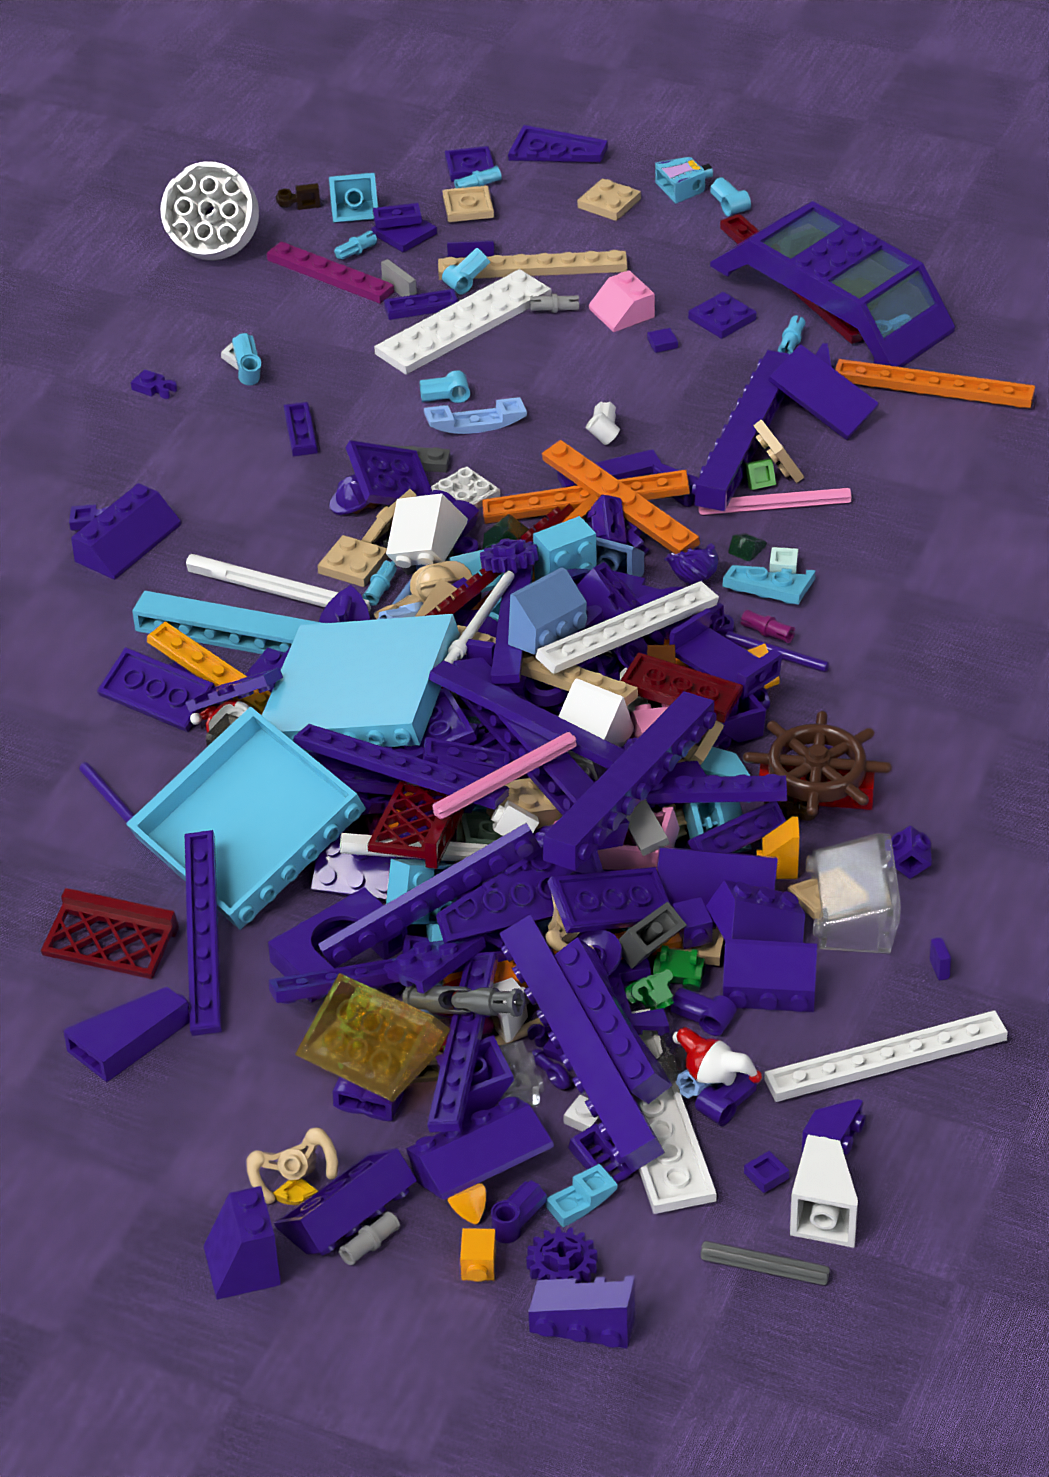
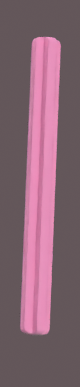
M849 488L742 496L732 497L725 511L699 506L698 510L700 515L845 504L851 502L852 495Z
M566 732L441 799L432 806L434 815L439 819H444L576 747V737L570 732Z

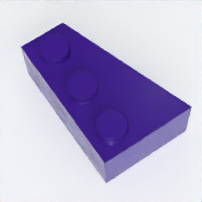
M605 562L594 567L577 585V588L587 602L586 606H600L602 608L604 621L637 608L636 599L638 597Z
M635 1275L625 1276L624 1281L607 1282L606 1277H596L594 1283H578L576 1278L537 1280L528 1312L529 1332L545 1337L554 1336L571 1339L575 1342L584 1341L602 1344L607 1347L628 1349L635 1320Z

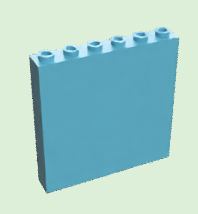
M453 614L300 625L281 669L283 678L276 681L262 716L293 742L296 734L308 724H312L382 747L420 745L442 687L428 679L430 671L446 658L448 648L453 641L460 638Z
M250 706L133 816L126 825L142 844L185 882L184 834L213 830L216 847L218 911L241 930L269 902L273 901L283 888L295 880L298 874L314 861L331 842L335 841L352 822L356 821L366 810V807L357 793Z

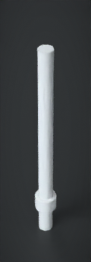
M507 571L504 573L460 638L453 641L448 648V655L444 659L445 661L453 664L454 661L463 658L467 652V641L474 637L515 578L513 572Z

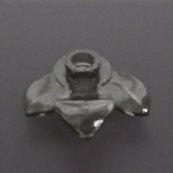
M667 1032L661 1037L660 1043L663 1052L657 1060L669 1080L676 1081L678 1074L687 1070V1052L682 1046L678 1047L673 1041V1035Z

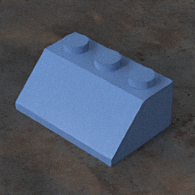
M596 537L597 565L605 562L613 571L642 577L644 574V551L633 546Z
M561 567L510 594L508 645L536 655L537 649L585 628L587 602L565 568Z

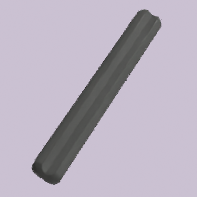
M704 1241L701 1248V1259L705 1261L826 1285L830 1275V1268L828 1266L711 1241Z

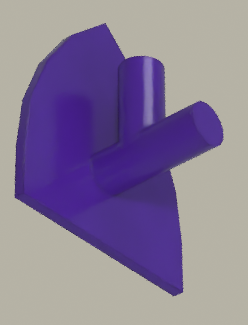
M350 585L337 593L328 602L321 613L319 622L337 623L371 619L368 607L361 594Z

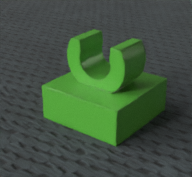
M772 459L745 464L749 489L754 490L776 485Z

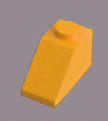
M791 817L762 838V850H756V855L778 858L776 879H798V817Z

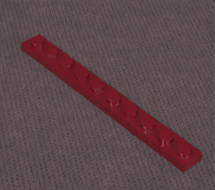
M741 214L720 220V229L737 244L759 231ZM775 245L772 247L776 251L780 252V248ZM792 291L848 342L853 344L864 340L856 327Z
M570 503L563 509L557 506L546 515L547 518H542L533 526L535 531L533 528H530L520 538L526 540V543L533 542V533L562 523L574 511V508ZM485 568L480 569L481 576L477 572L465 582L468 587L463 584L451 593L454 599L448 596L437 605L440 609L439 611L435 607L425 616L454 614L502 573H493L492 570L485 571Z

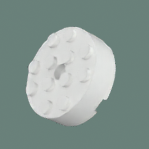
M200 162L186 167L182 173L170 181L162 198L161 218L168 235L185 252L203 260H220L236 254L250 241L258 224L259 207L253 189L234 169L217 162ZM213 207L214 210L206 216V211Z

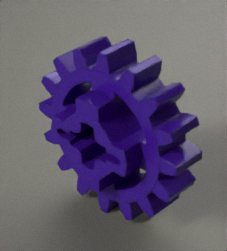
M502 539L498 544L491 545L492 548H484V551L480 552L482 569L485 568V571L492 570L493 573L511 571L516 574L519 573L520 569L527 568V565H534L535 561L539 560L537 544H533L532 541L526 543V540Z
M556 1227L554 1234L544 1230L543 1239L536 1236L533 1238V1246H528V1256L526 1257L527 1269L530 1270L531 1279L576 1278L578 1283H581V1280L587 1283L591 1281V1273H596L598 1256L597 1250L594 1249V1241H585L584 1232L576 1236L572 1227L567 1230V1233H563L560 1227Z

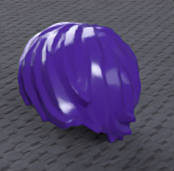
M710 543L706 546V549L697 547L694 550L689 548L686 553L683 551L678 554L669 553L664 560L668 561L672 571L682 581L695 584L707 580L716 572L719 558L715 546Z

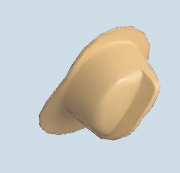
M445 561L426 565L419 568L413 574L410 581V591L425 602L440 578L452 585L463 577L467 580L470 579L472 574L464 564L457 561Z

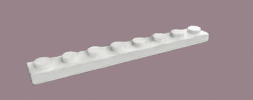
M702 581L541 647L537 649L535 658L553 674L697 614L706 608H711L717 605L719 596Z
M994 1010L765 1071L764 1080L775 1102L1006 1041L1008 1032Z

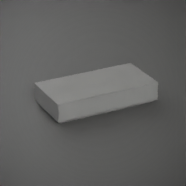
M388 259L381 262L382 280L394 284L395 292L402 297L417 294L416 279Z
M646 799L634 808L631 815L626 816V819L630 822L628 831L642 856L658 850L659 847L670 844L667 835Z

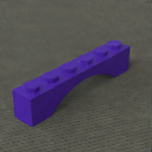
M575 938L556 953L554 957L629 1091L649 1104L673 1085L659 1061L648 1049L623 1012L610 986L608 972L597 952L580 938Z

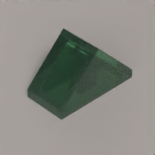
M508 514L484 533L482 550L484 548H492L491 545L498 544L502 539H521L520 536L529 529Z

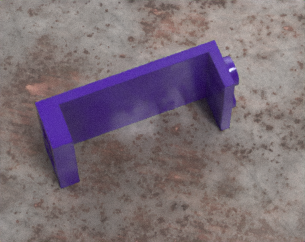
M708 608L692 616L688 621L675 627L670 632L669 645H675L677 659L697 671L743 685L740 696L742 699L747 698L780 675L781 652L773 649L758 658L709 628L711 610Z

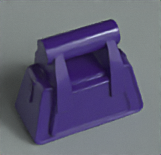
M602 494L586 514L584 520L596 533V537L626 544L622 500L618 497Z

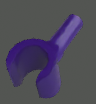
M533 1024L527 1030L529 1040L535 1038L536 1046L544 1047L548 1042V1033L552 1029L550 1026L544 1028L541 1024Z

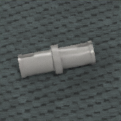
M552 294L551 296H530V311H552V313H557L558 310L579 311V296H557V294Z
M386 1212L370 1226L362 1227L355 1238L340 1247L339 1253L342 1259L347 1264L353 1265L370 1250H377L385 1238L399 1229L400 1223L396 1216L391 1212Z

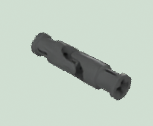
M416 985L406 987L403 993V1005L407 1012H416L417 1009H422L437 1014H467L472 1011L479 1015L495 1016L498 1013H510L514 1017H519L525 1008V996L519 988H514L511 991H499L498 988L482 987L472 990L462 986L435 985L427 992L419 993L417 992Z

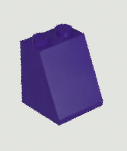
M262 1186L230 1192L206 1239L204 1252L216 1300L281 1285L275 1235Z

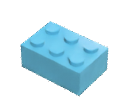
M580 516L533 533V544H537L539 560L535 561L534 564L535 581L561 567L566 570L575 568L592 570L597 566L596 533Z

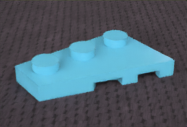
M732 565L723 577V587L730 588L736 592L756 594L761 598L781 600L786 604H799L814 582L816 570H806V574H792V569L782 568L781 572H768L764 567Z

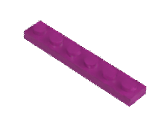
M280 242L267 252V260L379 304L394 293V284L294 247L288 243Z

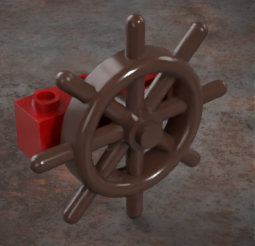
M825 711L817 713L816 724L800 725L789 730H785L775 721L768 722L767 729L777 737L771 745L769 753L746 752L743 754L744 762L760 764L759 776L768 774L786 775L787 795L794 798V804H797L800 800L806 801V812L810 816L818 813V806L872 810L875 773H890L892 771V765L889 762L866 760V753L862 744L874 737L875 731L872 728H866L853 736L844 729L827 725L828 715ZM806 744H813L809 748L805 746ZM825 745H830V746H833V747L828 750V749L825 747ZM790 750H793V751L796 752L798 755H786V754H787ZM845 753L850 757V759L838 758Z

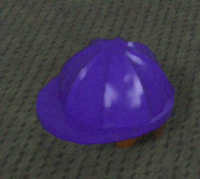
M355 474L346 476L338 483L337 492L329 502L332 512L339 515L351 512L358 514L364 508L375 509L378 505L377 503L365 501Z

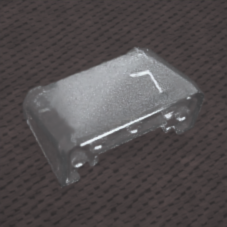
M875 833L815 849L812 855L807 856L806 872L811 873L812 879L818 880L821 913L819 919L815 918L813 935L818 937L819 949L890 954L901 912L891 835L888 833Z

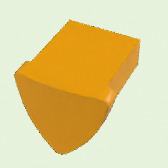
M478 1183L447 1198V1200L459 1216L468 1222L478 1224L486 1203L485 1186Z

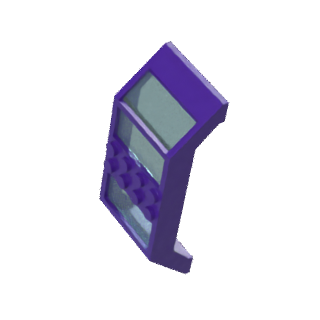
M814 201L772 222L710 261V267L727 277L740 267L748 264L856 327L874 357V364L903 367L955 331V325L922 262Z

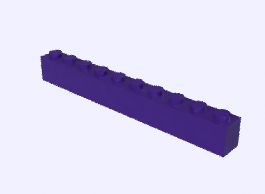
M767 350L763 359H759L756 372H752L749 385L746 384L744 387L743 397L738 398L736 410L731 411L729 423L723 426L721 438L716 439L714 451H710L708 454L706 466L703 465L701 467L699 479L694 480L692 495H695V506L720 511L726 510L746 471L745 464L751 462L760 444L756 439L759 433L753 425L762 419L765 425L769 427L785 396L783 391L768 380L770 375L790 355L789 353Z
M483 657L454 661L453 665L492 684V667ZM493 684L516 695L507 684ZM458 695L507 752H510V756L514 760L551 741ZM568 752L527 773L529 778L562 815L594 784L593 780ZM625 818L617 830H613L604 843L596 849L602 850L623 846L630 822Z
M684 691L543 835V860L574 871L584 861H587L592 852L604 843L613 830H617L626 816L632 814L634 808L646 799L648 793L660 784L662 778L674 769L678 761L688 754L695 743H699L702 736L709 729L713 728L716 722L714 700Z
M529 915L499 933L505 943L501 946L504 955L509 962L514 960L516 966L512 968L521 984L526 982L528 985L524 992L532 1005L538 1004L540 1007L536 1011L537 1016L544 1027L550 1026L552 1029L548 1033L549 1038L557 1050L562 1048L564 1054L560 1056L561 1060L569 1072L574 1070L577 1075L572 1079L581 1095L587 1093L589 1099L585 1101L586 1106L594 1118L600 1117L602 1122L597 1125L606 1141L612 1139L615 1146L610 1148L619 1165L625 1162L633 1173L664 1154V1149L636 1099L621 1077L535 920Z

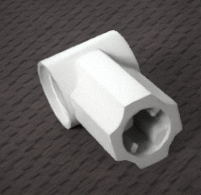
M600 402L594 409V416L586 426V429L604 445L609 444L620 431V428L615 425L616 407L611 402Z

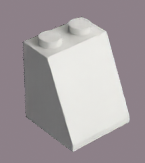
M443 494L397 499L386 555L397 566L402 568H408L412 565H430L445 562L465 528L468 519Z
M577 678L574 680L559 717L620 748L624 746L627 742L626 740L629 739L635 730L624 697ZM570 750L568 751V754L590 778L598 780L605 773L607 768Z
M807 1135L792 1190L790 1235L854 1248L858 1199L839 1140L827 1137Z

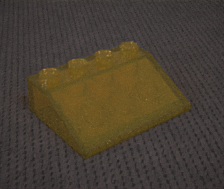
M339 973L295 1055L393 1102L436 1057L450 1028L426 1012Z

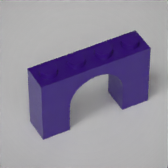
M365 887L350 894L345 899L325 908L320 913L268 941L270 963L285 977L333 969L316 951L319 947L318 944L384 905ZM407 926L377 943L371 949L383 960L389 959L403 950L405 934L408 935ZM307 998L311 1003L318 1000L313 998Z

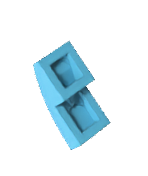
M598 1164L573 1176L572 1186L547 1197L545 1207L560 1225L565 1227L605 1201L617 1190L618 1184Z

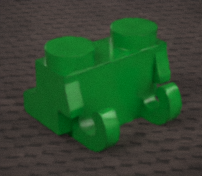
M662 945L661 952H657L654 961L653 975L670 970L673 978L668 981V987L671 983L682 984L683 988L690 991H699L700 987H702L703 975H705L706 970L705 958L699 956L698 949H692L690 952L669 949V946Z
M665 970L660 974L656 973L643 977L625 988L628 1002L632 1004L635 1001H640L645 1008H650V1010L666 1008L673 1004V995L667 985L668 981L673 978L672 972Z

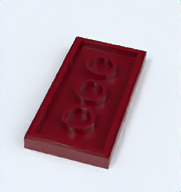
M642 653L636 655L620 680L626 684L638 687V696L668 706L684 691L714 700L716 721L725 723L743 690V685Z

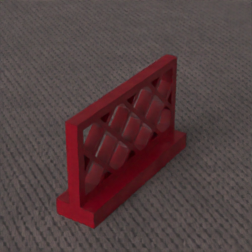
M399 781L367 844L368 852L425 859L426 868L437 869L466 807L444 819H439L434 814L427 816L424 813L432 811L433 804L445 798L442 797L434 800L432 797H447L449 795L406 781ZM412 792L416 794L406 797L403 793ZM423 800L426 802L425 804L416 806L414 804ZM405 806L408 808L407 810L398 812L396 810ZM414 816L419 818L411 822H408L406 820ZM397 822L400 824L399 826L390 828L388 826ZM427 826L429 828L421 832L417 830L418 828ZM406 832H409L411 834L403 838H400L398 836ZM389 838L392 840L389 843L380 842ZM416 842L422 845L421 847L408 846Z
M65 888L61 896L63 904L41 948V953L43 956L153 979L171 937H176L179 925L175 911ZM67 914L79 916L82 920L67 928L64 925ZM98 921L108 924L109 927L94 934L89 926ZM125 927L134 928L136 933L120 939L117 931ZM86 928L90 936L74 943L70 934ZM113 933L117 942L101 948L97 940ZM152 933L162 934L159 941L149 946L144 937ZM67 937L70 945L62 949L52 948L55 941ZM140 939L144 948L129 954L125 946ZM94 942L98 951L89 955L80 954L78 949ZM120 948L125 957L117 961L108 960L106 957L107 954ZM146 955L150 956L151 961L148 968L135 966L133 961Z

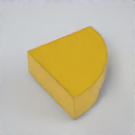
M300 1178L288 1180L274 1191L273 1194L275 1195V1200L281 1203L299 1205L316 1194L318 1190Z

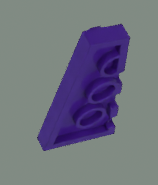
M523 125L508 153V160L601 162L608 149V140Z

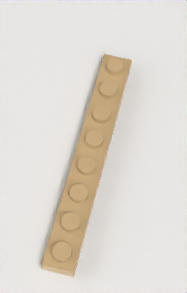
M626 251L541 253L537 255L517 254L514 256L494 255L487 257L490 263L473 279L506 277L519 269L530 276L626 272ZM447 257L445 259H438L439 280H442V274L448 266H458L465 258Z
M457 625L460 636L467 628L466 626ZM478 631L472 638L473 640L487 642L496 641L495 637ZM526 651L523 653L521 675L566 691H570L574 680L577 678L623 696L626 706L638 697V687L626 684L623 681L603 676L600 673L580 668L577 665L553 674L535 658L536 655Z

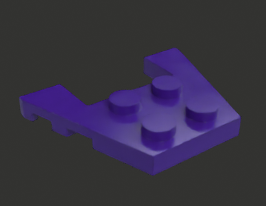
M646 958L632 969L624 959L621 960L617 968L608 976L614 995L638 1035H643V1030L658 1031V1036L670 1035L664 1008L631 1013L622 982L639 980L651 975L648 959Z

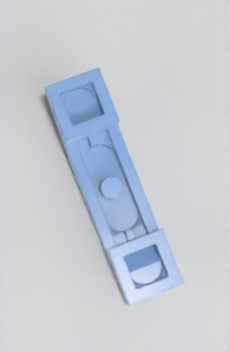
M520 397L496 400V408L451 413L448 405L424 408V414L430 427L457 434H474L500 429L527 416V411Z

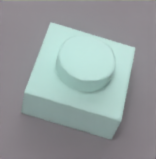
M772 547L769 572H781L782 568L792 569V574H796L798 549Z

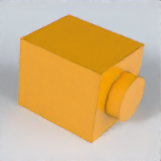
M462 1228L461 1280L476 1282L494 1281L496 1261L495 1229Z

